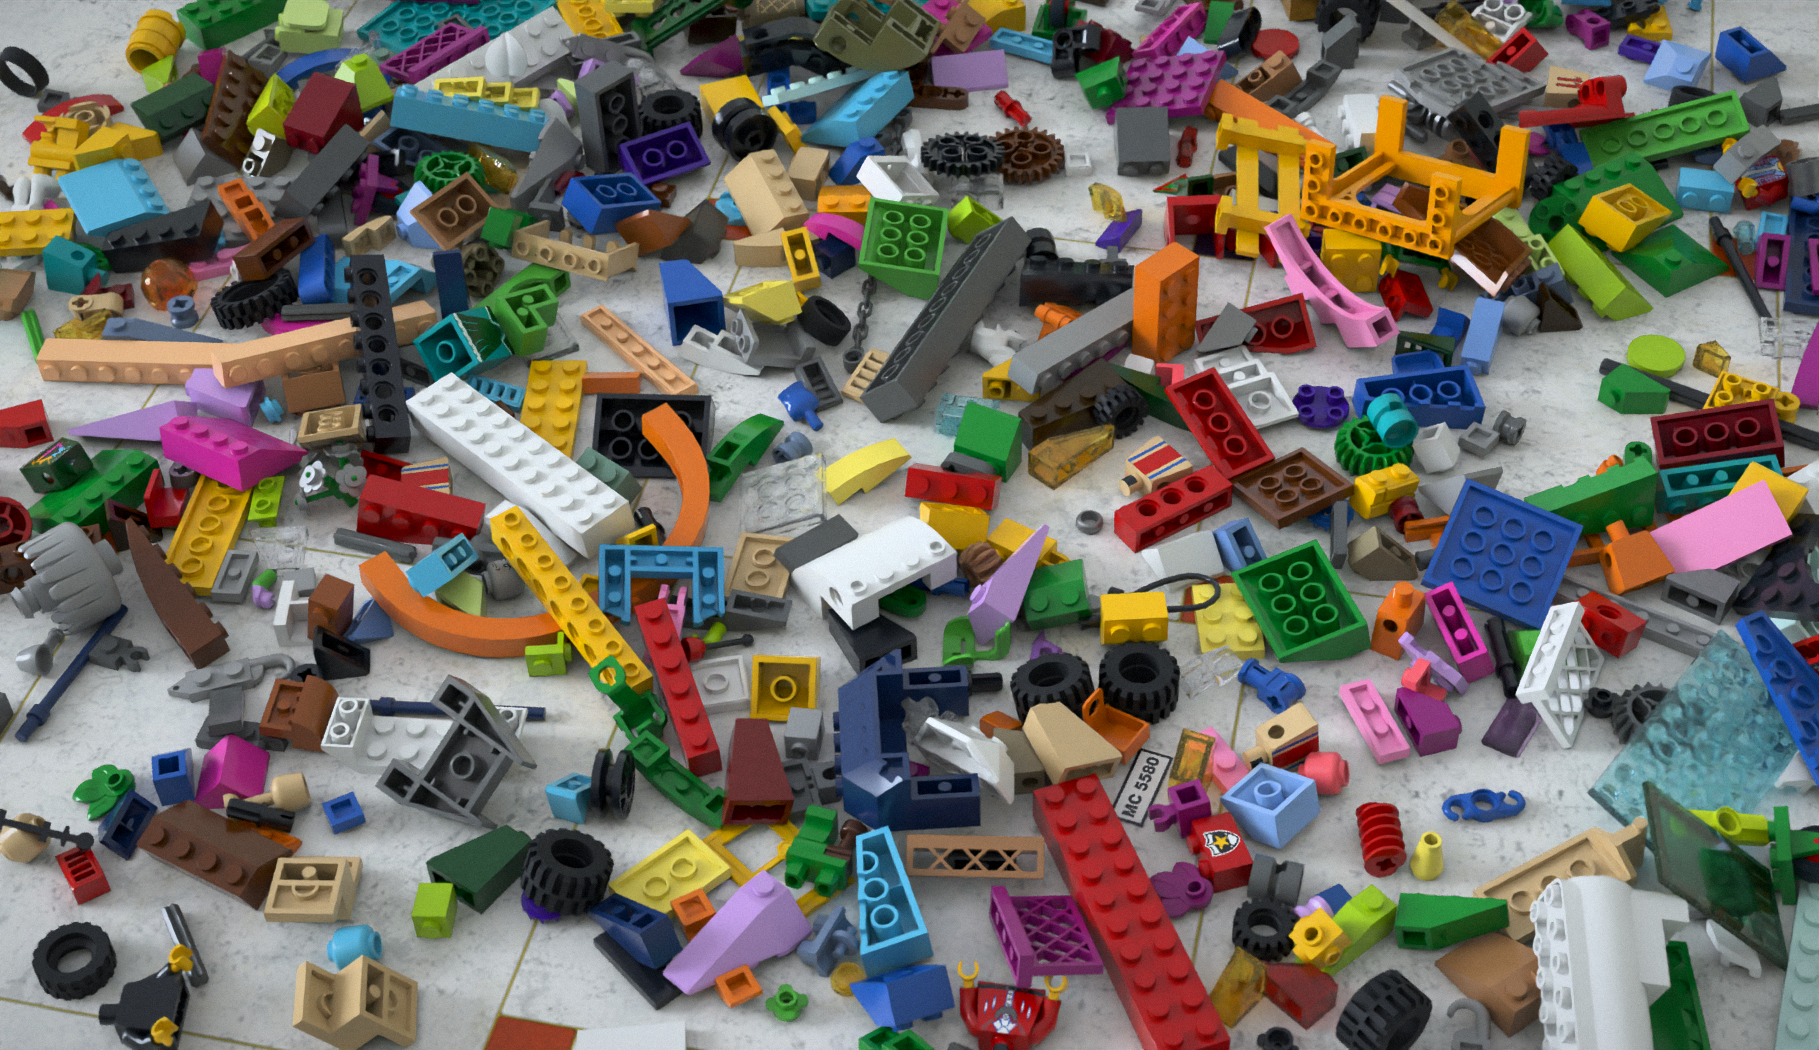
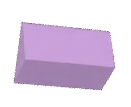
M1004 49L931 57L929 60L928 70L932 85L960 87L968 92L1008 88Z

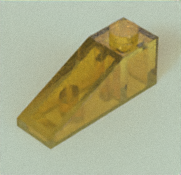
M1456 0L1449 2L1433 20L1486 61L1503 46L1493 34Z
M1107 424L1048 438L1028 452V474L1054 491L1114 448L1115 426Z

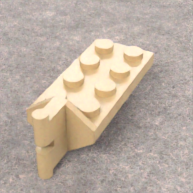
M1637 817L1632 824L1613 834L1594 826L1473 890V897L1507 900L1510 926L1499 931L1502 935L1524 944L1536 936L1535 922H1532L1530 917L1532 903L1538 900L1539 896L1554 879L1567 880L1579 876L1600 875L1620 879L1630 886L1636 884L1637 873L1634 867H1640L1643 864L1648 821L1644 817Z

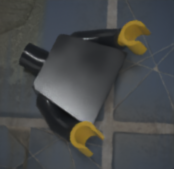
M182 944L176 945L169 954V962L158 972L142 980L125 984L119 1004H101L99 1008L100 1025H115L121 1043L131 1050H178L190 999V993L182 971L188 972L193 968V961L188 959L193 955V951Z

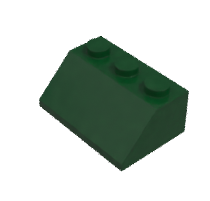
M194 72L132 102L130 106L145 129L158 132L162 146L182 136L184 132L190 131L191 128L195 129L205 124L215 86Z

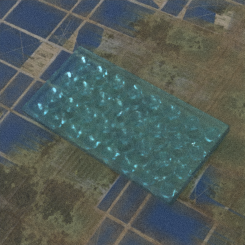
M1720 629L1692 661L1589 789L1587 794L1624 827L1632 824L1637 817L1646 818L1648 827L1645 846L1654 854L1643 787L1651 791L1673 809L1716 811L1726 806L1734 809L1737 813L1751 814L1799 749L1750 654ZM1656 810L1665 865L1672 871L1674 867L1675 874L1684 882H1693L1692 873L1689 870L1691 862L1692 870L1696 873H1693L1694 882L1702 881L1700 877L1704 878L1709 871L1707 864L1703 861L1707 862L1708 859L1709 865L1713 866L1719 855L1707 846L1704 848L1701 842L1687 841L1688 849L1692 852L1689 853V862L1688 852L1685 849L1687 847L1686 841L1676 840L1677 842L1669 838L1671 855L1675 858L1672 859V867L1671 858L1668 855L1670 853L1668 838L1663 833H1666L1664 816Z

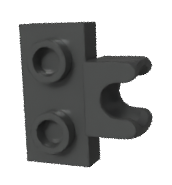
M807 757L782 762L794 798L789 816L790 821L804 819L809 804L822 807V805L842 800L843 797L836 798L834 761L813 764L811 769Z

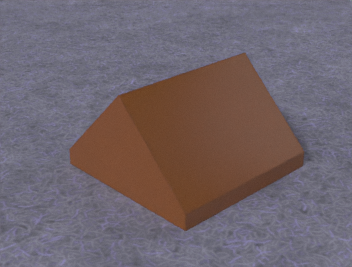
M650 209L615 222V228L628 245L634 242L639 243L638 257L671 245L690 225L689 218Z

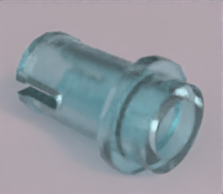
M1740 221L1733 229L1734 236L1737 238V251H1741L1743 255L1751 254L1755 250L1754 235L1756 229L1750 221Z

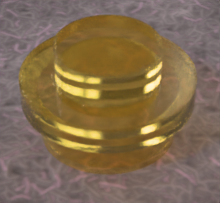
M841 963L831 975L832 989L841 996H855L851 991L850 983L866 979V975L855 963Z

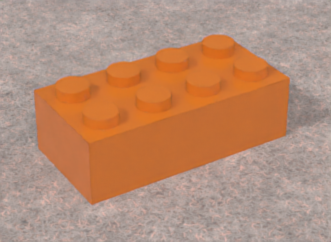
M1175 241L1135 266L1131 354L1154 360L1155 369L1157 363L1171 361L1175 356L1189 349L1195 341L1200 256Z

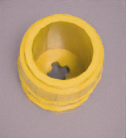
M160 9L146 11L140 17L136 29L130 35L125 51L126 59L132 69L142 75L141 70L168 55H174V58L177 57V52L186 39V30L180 20L177 23L172 19L173 15Z

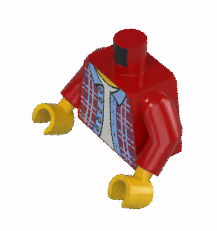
M1727 138L1725 142L1722 144L1723 154L1731 146H1733L1737 142V140L1733 138ZM1775 155L1766 156L1734 183L1746 211L1765 205L1772 206L1777 201L1786 199L1788 196L1789 181L1787 170L1783 168L1779 157Z

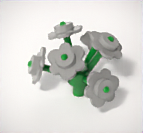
M338 440L332 442L331 446L324 448L326 456H330L332 459V465L340 468L336 472L334 479L327 474L323 462L318 460L323 454L321 450L314 454L309 452L302 457L299 463L302 469L298 472V475L301 476L298 484L300 493L295 494V504L299 506L300 511L306 509L309 517L311 516L309 502L333 495L338 500L343 499L349 507H353L358 503L357 497L361 495L367 481L365 478L367 471L362 466L364 460L361 458V453L357 451V444L349 443L347 440ZM323 486L329 489L307 497L305 495V492L310 494L313 490L319 491Z

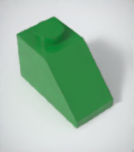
M1622 363L1602 378L1598 401L1620 414H1663L1666 412L1671 390Z

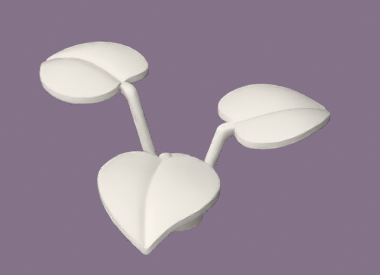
M502 33L489 47L485 56V64L489 72L499 78L506 76L507 82H511L515 89L516 87L511 76H522L528 64L526 53L518 40L508 33ZM541 99L538 109L545 111V115H549V120L551 117H557L571 132V127L562 106L552 99ZM457 139L459 142H464L471 145H486L482 143Z

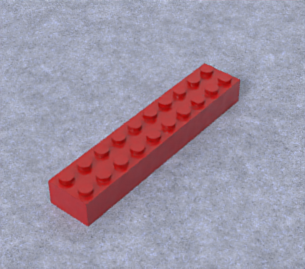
M1094 773L1033 790V818L1042 837H1045V843L1070 895H1072L1143 1049L1230 1050L1231 1038L1097 774Z

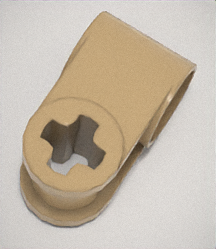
M114 292L78 295L71 298L68 302V307L74 315L72 321L74 328L79 331L105 328L109 318H123V298Z

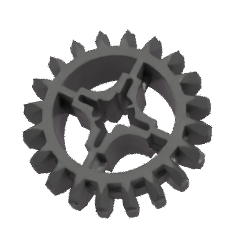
M1649 682L1644 687L1635 684L1633 689H1625L1622 696L1615 702V710H1613L1611 717L1614 729L1613 734L1618 735L1620 744H1627L1628 752L1638 751L1640 758L1648 755L1652 757L1654 762L1658 757H1662L1667 763L1672 756L1680 760L1684 754H1690L1700 742L1704 728L1702 710L1697 708L1696 700L1688 699L1687 692H1676L1675 686L1668 689L1663 687L1662 682L1657 687L1652 686Z

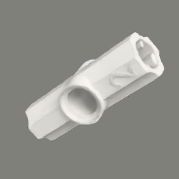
M910 129L902 134V156H905L932 186L934 181L932 171H929V167L924 168L923 163H921V146L925 142L924 136L920 134L919 130Z

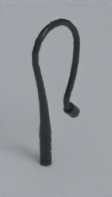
M1183 573L1152 582L1131 593L1148 592L1160 586L1186 579L1202 580L1213 586L1215 590L1214 595L1204 603L1167 606L1168 613L1208 608L1220 598L1221 588L1218 581L1210 576L1200 573ZM1110 587L1107 594L1124 593V590ZM1100 614L1079 618L1081 631L1087 630V628L1100 627Z

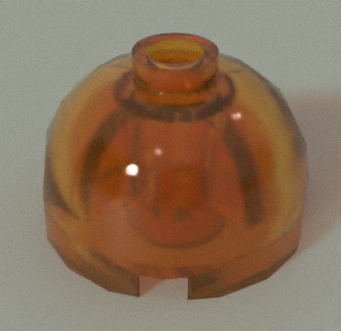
M166 257L158 259L146 267L141 275L142 293L147 302L159 311H168L167 303L173 297L179 295L193 297L198 289V281L186 263L176 258Z

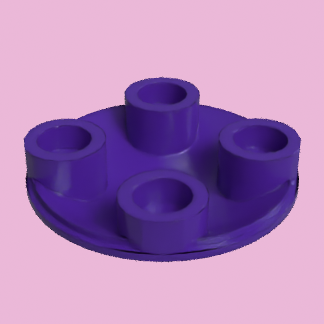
M1304 384L1299 387L1298 393L1292 400V403L1299 412V416L1296 418L1303 424L1313 428L1327 429L1336 427L1343 423L1349 415V403L1344 397V390L1338 386L1324 387Z

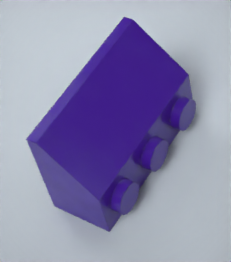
M690 121L619 144L618 163L624 173L632 172L645 186L711 164Z

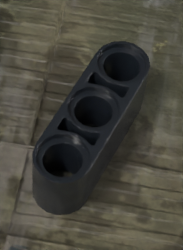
M1250 7L1230 16L1217 43L1218 51L1224 50L1227 60L1248 54L1262 25L1261 14L1256 7Z

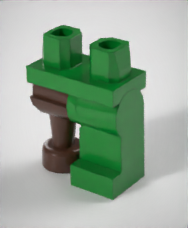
M809 804L805 812V821L798 835L793 839L791 846L786 851L785 885L790 888L799 889L803 887L805 881L814 883L815 892L818 895L831 898L836 890L845 891L848 886L847 879L852 876L853 872L852 853L856 847V836L867 833V827L858 820H846L840 829L842 840L838 846H835L834 843L839 835L838 811Z

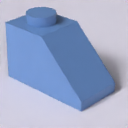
M1249 518L1230 521L1212 531L1222 564L1231 572L1267 558Z

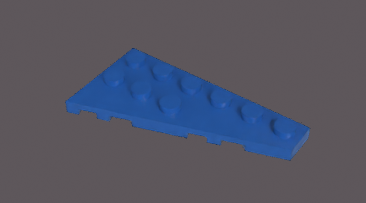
M1763 610L1757 611L1741 618L1735 627L1819 788V675Z

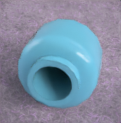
M367 924L337 929L332 941H329L327 945L328 958L331 962H335L339 970H342L362 955L377 962V959L381 958L383 952L382 939L379 932H374L373 928Z

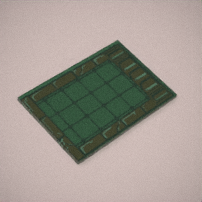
M1647 780L1642 783L1658 882L1683 900H1686L1687 903L1777 967L1786 971L1788 955L1770 869Z

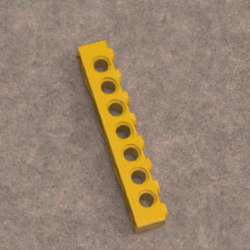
M516 505L490 518L492 541L589 665L593 668L612 655L624 668L626 682L638 695L643 694L648 689L653 692V675L520 508ZM609 667L601 672L600 679L604 684L608 683L612 686L616 683L614 679L616 676L615 669Z

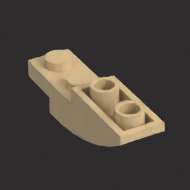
M779 228L733 241L736 265L746 267L788 266L780 235L785 230ZM808 231L813 249V246L823 239Z

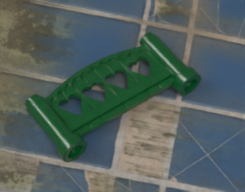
M668 0L646 19L644 17H636L632 21L631 31L637 33L642 43L637 49L649 53L654 60V48L695 24L701 18L703 19L728 2L735 8L743 9L750 6L753 0H702L696 6L692 4L694 0ZM685 6L679 17H673L676 11L681 10ZM665 19L661 28L658 30L653 29L657 23ZM633 58L631 62L633 67L647 69V64L644 61Z

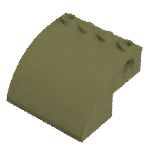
M837 0L828 11L813 41L820 50L828 51L839 60L854 67L869 71L900 70L924 60L941 25V21L913 0H896L886 15L867 0ZM849 13L857 14L859 20L851 19Z

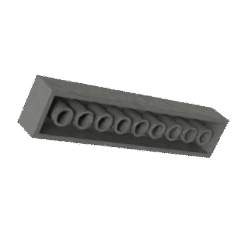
M1013 216L973 237L859 397L881 423L890 418L896 420L910 409L915 411L925 403V395L937 385L936 379L948 369L949 360L961 350L960 344L972 334L971 328L983 318L982 312L994 302L993 296L1005 286L1004 280L1016 270L1015 264L1027 254L1026 248L1032 240Z

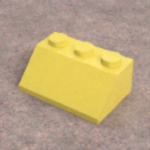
M792 280L764 281L723 295L724 307L736 313L739 312V309H746L751 321H761L762 324L769 322L770 324H786L795 320L794 315L802 313Z

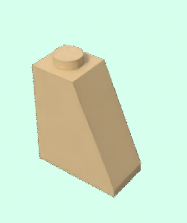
M1061 702L1041 703L1031 707L1022 727L1053 785L1094 773L1097 774L1099 780L1114 777L1123 757L1118 749Z

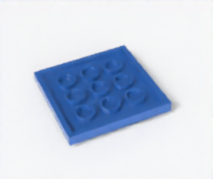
M1467 478L1420 585L1433 590L1452 581L1463 603L1522 628L1541 629L1584 526Z

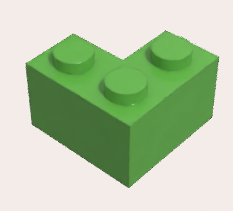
M547 284L497 296L494 316L519 357L543 351L548 327L555 325L559 301Z

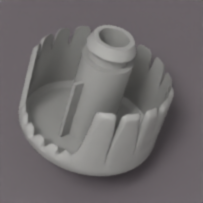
M63 522L18 548V552H25L23 556L26 559L39 556L31 563L32 568L37 570L35 571L37 575L24 581L25 587L21 589L15 587L10 593L14 604L25 619L34 618V613L38 611L44 614L59 609L60 611L51 616V620L54 623L65 621L58 628L64 631L65 635L71 636L84 631L119 611L122 600L113 576L122 572L123 567L114 549L106 539L93 544L77 524Z

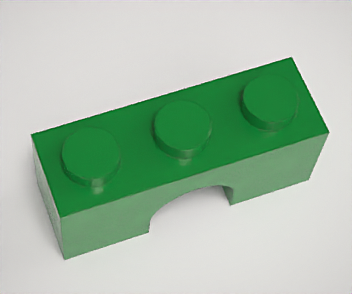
M490 207L480 238L488 240L487 245L493 248L511 250L514 231L536 224L538 217L516 209L506 208L504 210L499 207Z

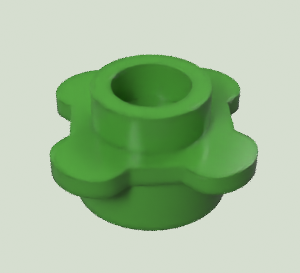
M783 984L779 986L778 992L774 997L766 1000L765 1005L768 1011L774 1012L777 1019L790 1022L797 1019L802 1012V1008L808 1005V997L805 994L795 992L791 985Z

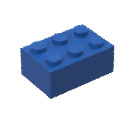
M632 172L572 177L561 204L570 212L571 216L576 218L585 227L588 233L598 235L612 232L618 233L615 228V222L648 209L659 211L662 202Z

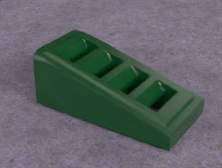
M1399 330L1395 355L1429 351L1427 350L1428 348L1440 356L1445 367H1451L1455 337ZM1405 341L1411 343L1410 348L1405 347ZM1416 345L1421 346L1422 349H1416Z

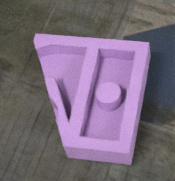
M1405 632L1398 640L1411 658L1412 662L1410 665L1412 667L1418 658L1431 662L1430 674L1437 678L1434 682L1439 687L1445 688L1447 693L1450 694L1454 690L1463 696L1469 689L1470 685L1459 672L1445 663L1431 650L1426 651L1419 646L1411 634Z

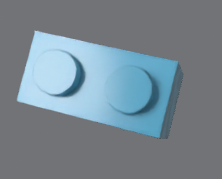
M1680 167L1675 190V200L1680 208L1729 214L1734 195V183L1731 185L1717 171Z

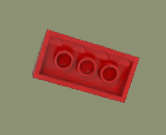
M1215 367L1165 387V393L1214 467L1227 480L1230 481L1275 460V456Z

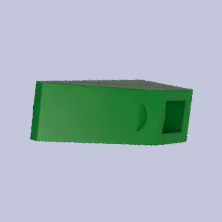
M1400 893L1394 925L1398 948L1434 951L1509 927L1508 902L1505 899L1490 897L1474 898L1457 895Z

